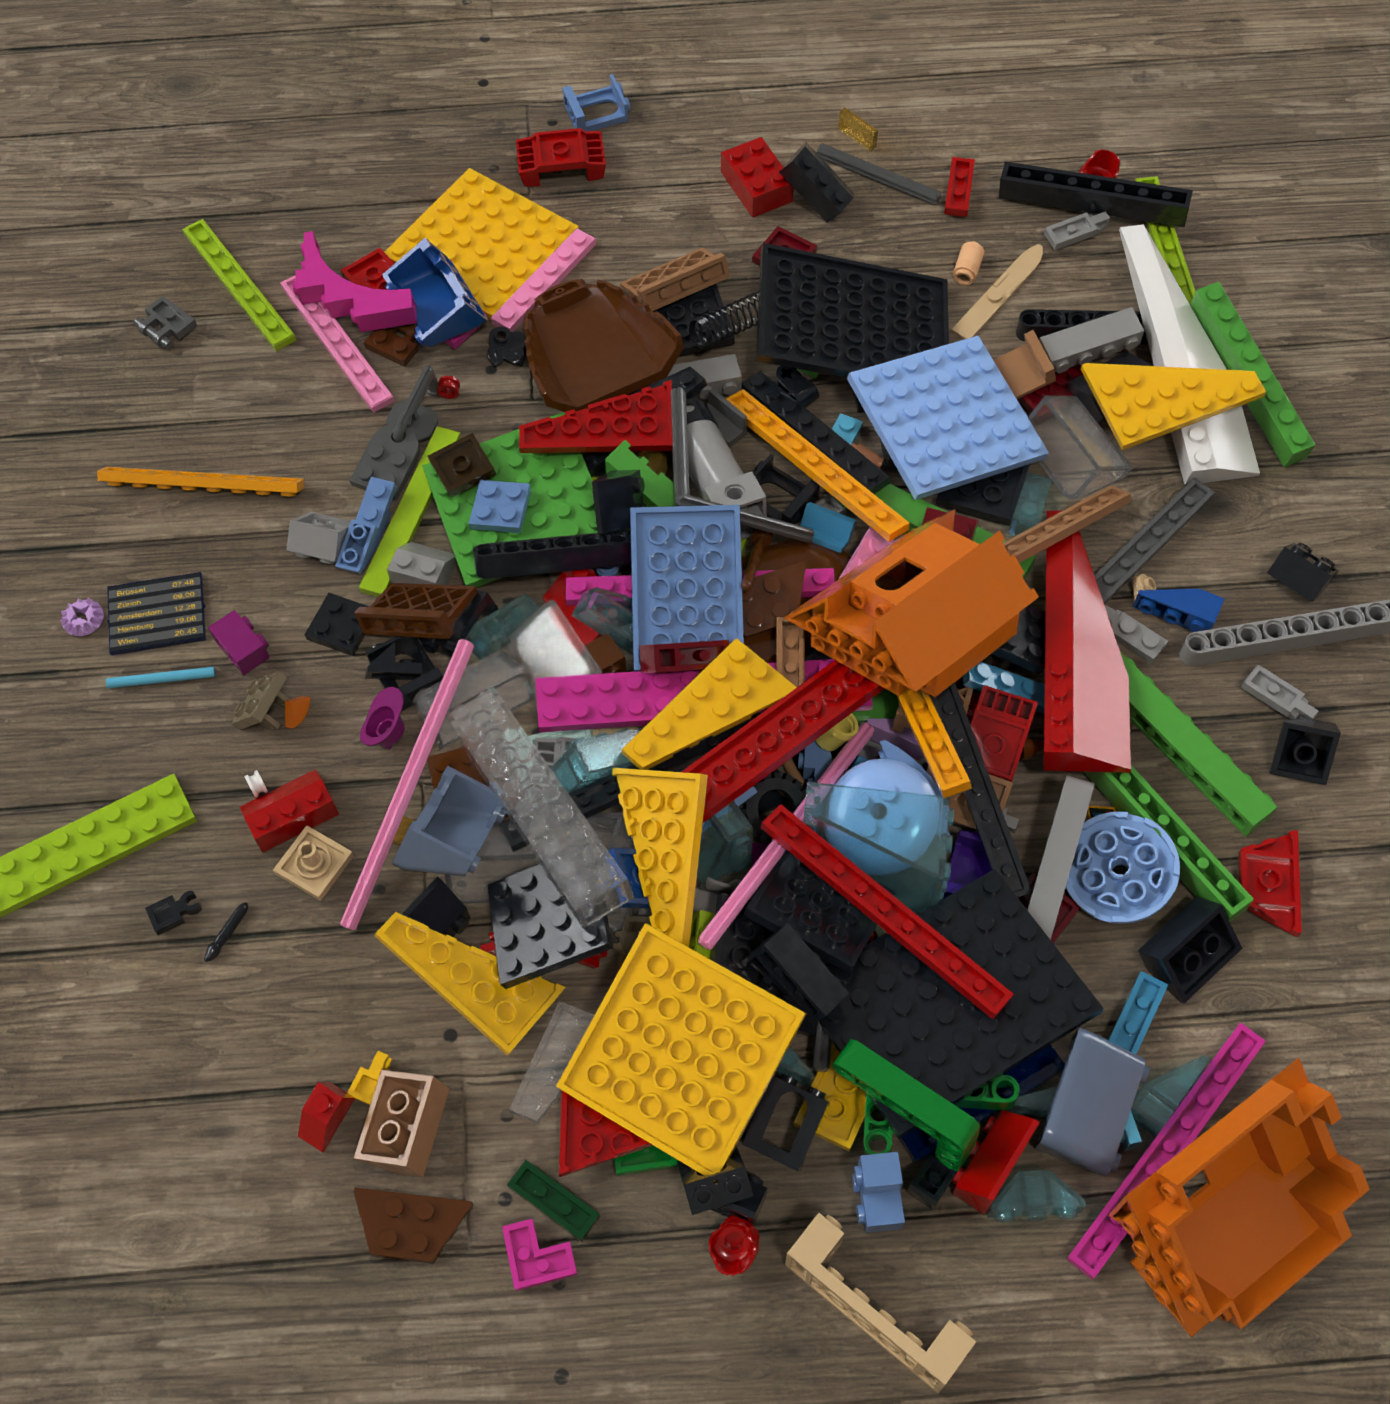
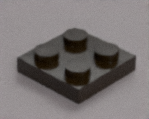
M473 433L427 456L450 498L479 484L480 480H487L496 475L492 464Z

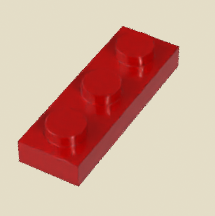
M952 157L944 214L967 217L975 159Z

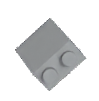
M309 512L290 520L287 551L295 552V555L301 558H310L312 556L320 558L319 561L322 563L334 564L338 559L351 521L315 512Z
M409 542L396 549L387 571L391 583L447 585L457 560L453 553Z

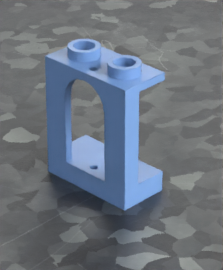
M613 74L610 75V86L579 95L574 94L571 85L562 88L564 106L575 129L581 128L585 131H594L628 121V111L631 110L630 102L627 97L624 98L622 85L620 82L617 83ZM603 102H613L618 106V110L614 114L586 122L585 115L581 109Z

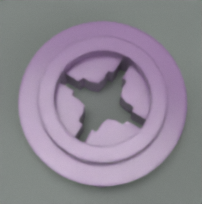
M89 597L86 600L78 598L77 602L73 604L68 603V608L61 611L62 619L60 622L67 633L73 636H86L100 627L104 619V612L99 603L92 601ZM77 613L85 614L87 621L78 618Z

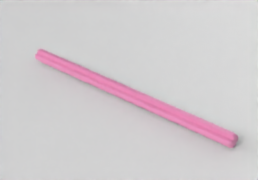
M460 639L457 643L340 924L343 927L355 930L358 926L473 651L474 645L468 640Z
M867 722L861 723L857 734L851 740H848L793 814L805 824L808 822L836 782L872 737L874 732L873 726ZM772 840L702 932L698 940L701 946L708 950L715 946L787 850L776 840Z

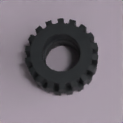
M773 771L754 785L758 792L737 807L739 811L737 813L738 818L750 834L764 842L768 841L771 843L773 838L761 829V823L764 820L758 813L760 798L770 790H779L787 796L788 810L794 813L808 794L806 788H803L802 783L791 775L780 771Z

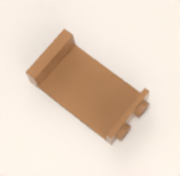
M1034 330L1024 334L1025 345L993 359L1016 399L1056 381L1054 367Z

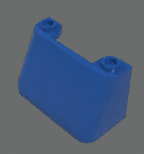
M426 238L382 274L387 282L385 285L387 290L411 289L417 308L418 326L415 327L416 334L414 336L422 346H435L480 327L488 320L453 262Z

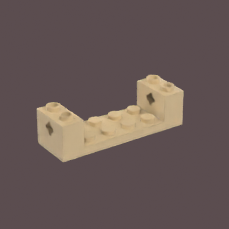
M818 1213L787 1252L785 1266L935 1392L939 1393L975 1345L976 1341L971 1337L973 1335L972 1331L959 1321L954 1324L949 1320L928 1350H923L921 1348L923 1343L919 1338L909 1331L904 1334L894 1326L896 1320L882 1309L879 1312L868 1304L870 1299L858 1288H854L852 1291L843 1283L844 1277L831 1266L827 1269L825 1268L840 1248L844 1233L841 1231V1224L830 1215L824 1217Z

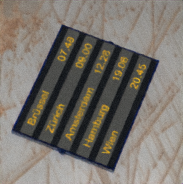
M201 572L107 586V623L109 629V654L111 656L206 641L204 611L206 605L204 603L203 577Z

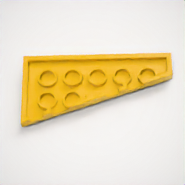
M736 638L622 749V755L640 770H647L672 758L673 754L687 747L692 748L698 745L699 741L711 735L714 737L750 719L753 714L765 708H770L797 687Z
M397 912L374 935L506 1055L515 1048L566 988L560 984H554L542 979V976L505 989L500 985L497 956L474 946L470 947L463 944L454 937L445 936L430 929L429 926Z

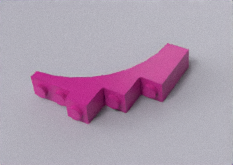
M304 232V243H301L304 261H301L302 269L295 270L296 281H292L294 294L299 295L303 304L322 301L323 308L328 309L331 318L351 315L352 322L357 323L360 332L417 323L416 302L411 289H372L354 284L340 277L321 258L320 246L314 232Z

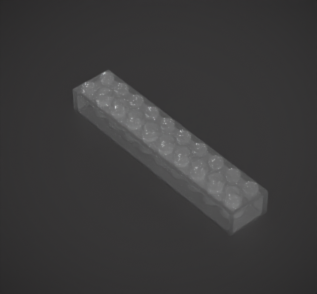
M490 686L449 709L445 716L452 732L581 927L585 928L632 900L634 895L628 878L494 686Z

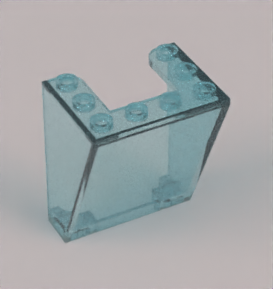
M807 782L803 819L807 826L872 879L895 891L894 897L916 915L943 900L951 872V863H946V853H951L953 840L952 835H947L948 826H953L954 808H949L950 797L943 798V796Z

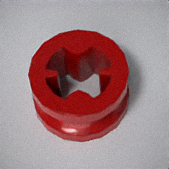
M453 376L440 377L438 381L439 386L437 387L438 395L445 399L457 398L460 381Z

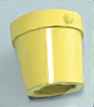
M851 713L816 739L817 744L826 751H835L857 734L859 729L857 719Z

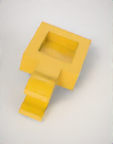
M377 1051L369 1070L360 1067L347 1093L355 1097V1100L370 1106L381 1070H388L393 1059L389 1058L388 1054Z

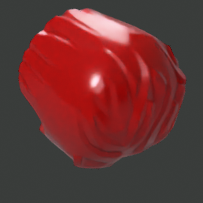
M1107 149L1097 150L1080 168L1079 173L1118 178L1120 159L1114 152Z
M730 1215L724 1223L720 1224V1228L712 1232L710 1236L709 1253L716 1269L721 1274L727 1276L742 1274L750 1268L759 1252L760 1236L758 1230L746 1219Z

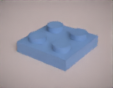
M480 480L469 520L470 528L475 530L521 533L532 490L530 484Z

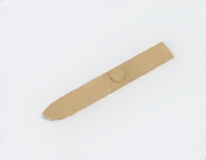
M1037 244L1023 252L951 329V332L962 339L974 337L1036 270L1043 255V246Z

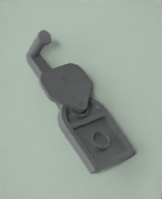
M431 366L424 367L408 400L400 401L392 407L386 419L387 426L382 427L372 436L350 479L352 486L366 490L371 477L395 482L397 488L393 500H398L419 457V442L430 438L438 424L436 412L420 405L426 392L433 396L438 395V380Z

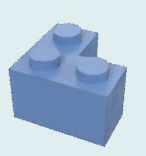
M898 1152L860 1156L858 1166H854V1173L852 1174L854 1193L859 1192L861 1205H856L858 1224H864L865 1233L902 1229L905 1219L900 1193L903 1181Z

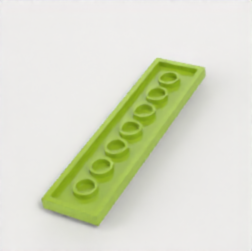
M173 773L1 856L0 918L197 822L175 774Z

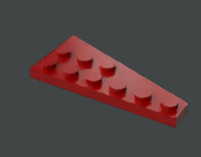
M672 380L663 382L662 386L652 389L650 386L642 388L641 392L629 396L623 394L587 405L588 408L576 412L574 409L566 411L565 415L553 419L547 417L520 425V453L613 452L624 440L631 445L628 448L630 451H673L671 418Z
M562 1091L559 1153L560 1177L654 1146Z

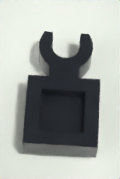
M192 890L185 892L178 901L171 895L145 907L157 935H161L184 924L183 915H195L202 910L199 903L188 906L191 900L197 898Z

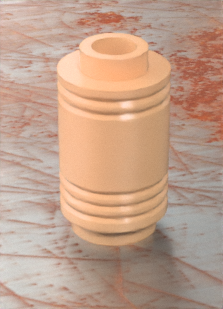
M966 242L961 247L953 271L954 280L960 285H970L976 280L985 252L984 248L977 242Z

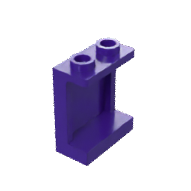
M971 830L959 831L940 901L992 871L978 832Z

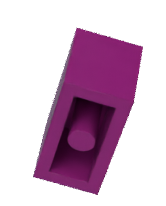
M235 610L208 627L214 641L243 676L270 658L266 647L269 645L261 633L256 635L252 631L254 627L246 616L241 618Z

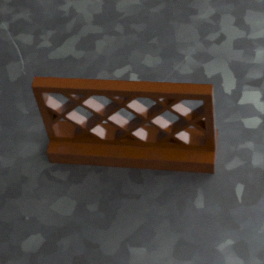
M391 583L370 607H359L354 614L364 634L449 639L454 633L451 624L478 592L475 586Z

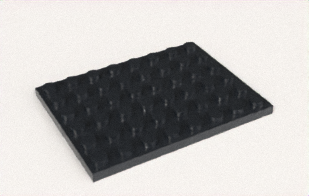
M763 243L760 256L756 361L847 378L851 372L949 344L947 279Z
M993 869L917 915L1014 994L994 1019H991L890 934L885 933L865 946L850 974L833 965L827 968L832 975L840 979L844 989L849 994L827 1016L818 1022L839 1053L842 1052L850 1039L856 1040L955 1105L1103 1012L1104 1008L996 869ZM869 1095L898 1139L918 1128Z

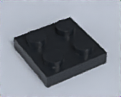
M328 593L304 634L306 640L354 656L366 635L363 633L354 612L359 607L369 606Z

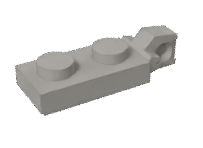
M1106 211L1095 216L1088 215L1086 212L1046 227L1044 235L1054 250H1058L1101 233V230L1108 228L1110 217Z
M1105 605L1116 641L1152 664L1166 647L1168 640L1126 613H1122L1120 610L1115 611Z
M1260 665L1255 667L1241 686L1242 689L1290 719H1315L1319 712L1308 704L1309 701L1304 697L1305 693Z

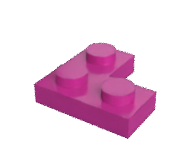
M533 1218L502 1226L516 1292L578 1275L570 1241L539 1249Z

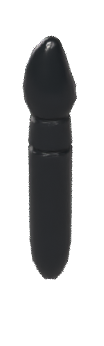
M242 903L235 909L214 939V942L209 944L204 957L205 962L212 961L219 955L221 947L227 942L247 913L248 903Z

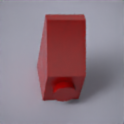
M318 1082L302 1108L298 1137L319 1151L325 1152L354 1102L355 1097L333 1083Z

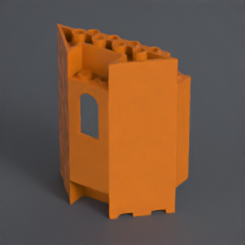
M954 509L907 532L784 618L811 633V647L894 694L900 695L909 688L915 692L921 689L936 697L1016 635L1020 611L1039 598L1034 588L1030 589L1022 577L1025 572L1015 555L1010 556L1003 545L1005 538L999 530L983 543L978 544L953 531ZM884 574H887L905 585L896 590H884L879 588L875 582Z
M1297 1058L1129 1192L1108 1215L1123 1226L1134 1242L1132 1248L1137 1256L1130 1261L1132 1266L1153 1290V1294L1158 1302L1172 1313L1190 1337L1194 1336L1209 1322H1213L1218 1316L1224 1322L1230 1321L1242 1329L1352 1236L1343 1212L1370 1189L1361 1166L1337 1153L1325 1123L1334 1125L1342 1118L1332 1093L1308 1081L1300 1058ZM1203 1171L1207 1184L1188 1198L1183 1185Z

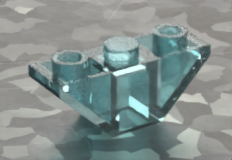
M1050 1170L1017 1172L987 1210V1218H996L997 1222H1011L1015 1220V1217L1027 1216L1030 1221L1046 1219V1215L1059 1214L1060 1219H1072L1078 1217V1213L1084 1210L1086 1202L1085 1199Z

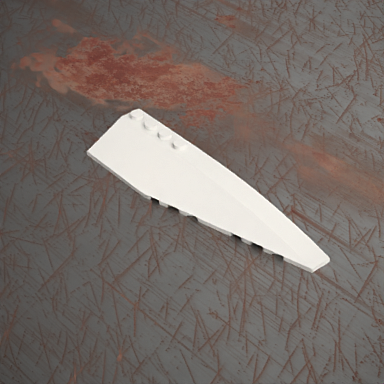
M1144 224L1120 227L1119 232L1154 366L1227 370ZM1242 405L1171 432L1184 485H1187L1193 478L1202 483L1260 475Z

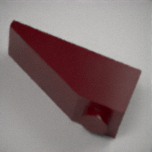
M729 640L639 645L641 673L705 669L729 646Z

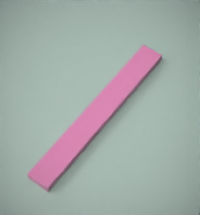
M295 276L280 282L284 292L371 411L375 413L394 403L393 395L335 318H331L328 309L323 308L322 301L303 304L299 295H295L293 291L292 281H296Z

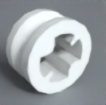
M257 770L254 771L253 776H244L255 798H258L261 792L268 793Z

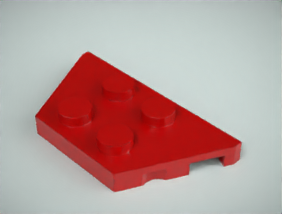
M1293 830L1276 839L1272 837L1264 840L1261 844H1252L1241 848L1238 852L1239 883L1254 899L1247 910L1292 936L1299 937L1302 933L1298 830Z

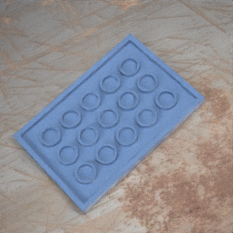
M740 505L630 508L634 672L641 671L639 645L729 640L730 645L736 638L744 644Z

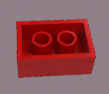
M762 137L721 152V173L752 218L793 202L794 187L779 173L783 166Z

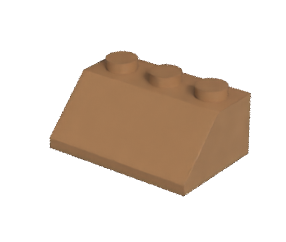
M381 1070L353 1159L397 1174L424 1177L450 1088L434 1076Z

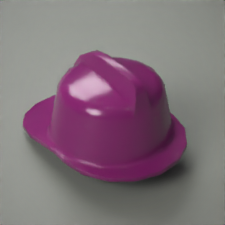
M395 687L385 688L374 698L360 731V740L364 745H379L384 749L390 750L393 744L403 735L405 724L400 714L404 699L400 689Z

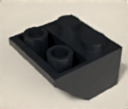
M1301 542L1287 545L1283 548L1267 574L1313 602L1318 599L1339 570L1334 568L1336 564L1328 558L1322 556L1319 559L1311 554L1313 550Z

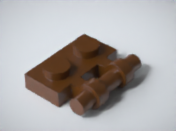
M412 324L410 326L402 325L374 330L364 341L365 349L406 367L419 351L417 344L414 343L417 340L414 336L416 334L415 327L417 326ZM400 331L406 335L402 338L396 334Z

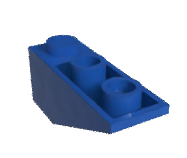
M1201 589L1139 590L1133 607L1145 614L1162 618L1170 624H1177L1192 632L1212 629L1225 598Z

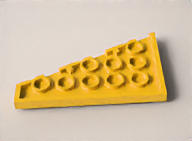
M1085 363L1081 366V371L1122 451L1263 398L1266 394L1255 371Z
M613 768L612 775L617 777L621 792L618 794V798L623 807V818L628 836H632L636 854L633 857L639 869L638 876L644 897H648L652 915L649 916L651 926L689 947L708 775Z

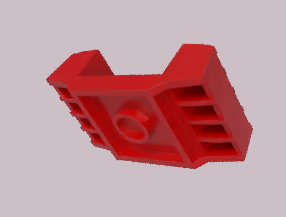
M581 128L536 132L531 137L516 140L519 175L524 186H540L539 173L586 168L588 181L604 178L606 162L601 131H585Z
M983 685L971 722V728L988 774L1012 782L1038 702Z

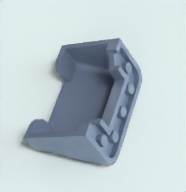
M447 766L437 788L434 789L416 821L413 820L408 828L392 865L402 870L456 876H466L468 871L473 874L481 860L477 854L495 822L499 825L501 824L508 809L503 807L508 797Z
M1079 1027L1072 1036L1068 1048L1071 1051L1066 1057L1065 1067L1049 1114L1045 1119L1044 1124L1046 1125H1044L1042 1133L1039 1134L1034 1149L1106 1177L1110 1171L1116 1172L1122 1154L1117 1153L1122 1135L1139 1083L1145 1084L1150 1067L1145 1065L1146 1059L1093 1032Z

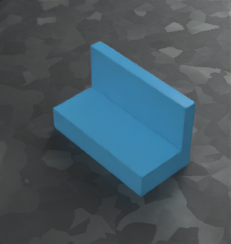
M809 502L805 507L799 526L813 529V543L841 553L850 543L857 520Z

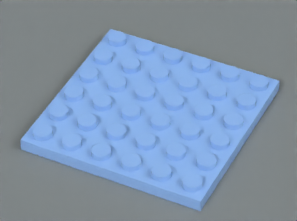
M979 336L849 373L847 377L849 384L915 500L1046 459L1049 454Z

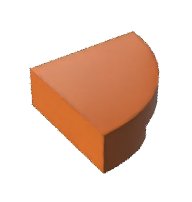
M300 696L285 701V727L293 729L304 720L309 710L310 697Z

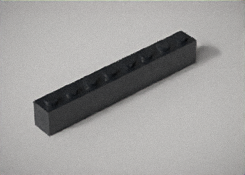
M1005 161L1000 178L999 198L1095 214L1106 211L1108 216L1185 228L1193 190Z

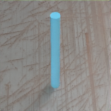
M215 667L112 677L106 678V686L110 689L216 677Z

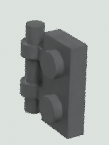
M161 296L145 309L148 316L145 320L138 317L134 321V325L138 327L140 333L144 336H150L156 345L167 350L173 347V342L169 339L172 335L180 340L197 326L193 317L164 296ZM158 324L163 327L159 331L155 329Z

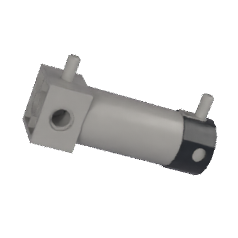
M686 399L689 476L701 498L723 505H740L741 510L767 517L765 493L753 472L743 473L722 436L707 404L699 399ZM740 524L741 540L751 537L755 528Z

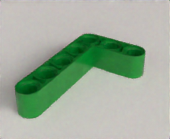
M850 1039L832 1064L835 1071L938 1141L935 1152L936 1158L949 1169L958 1172L976 1146L980 1124L972 1116L856 1040Z
M1001 1075L980 1089L982 1093L979 1096L972 1097L969 1095L956 1103L955 1106L960 1108L1009 1110L1017 1102L1020 1091L1019 1084L1013 1077ZM1000 1087H1007L1011 1090L1013 1096L1008 1099L1001 1098L996 1090ZM867 1093L865 1102L864 1153L865 1155L892 1152L893 1131L886 1120L878 1122L872 1119L871 1113L878 1108ZM874 1140H881L887 1147L883 1152L876 1153L870 1149L869 1145Z

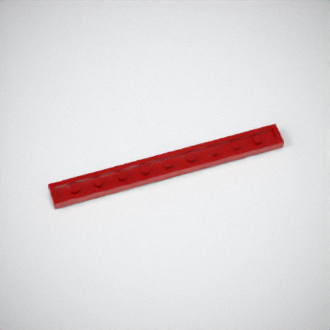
M782 804L761 823L762 830L991 1019H994L1011 1000L1014 994Z

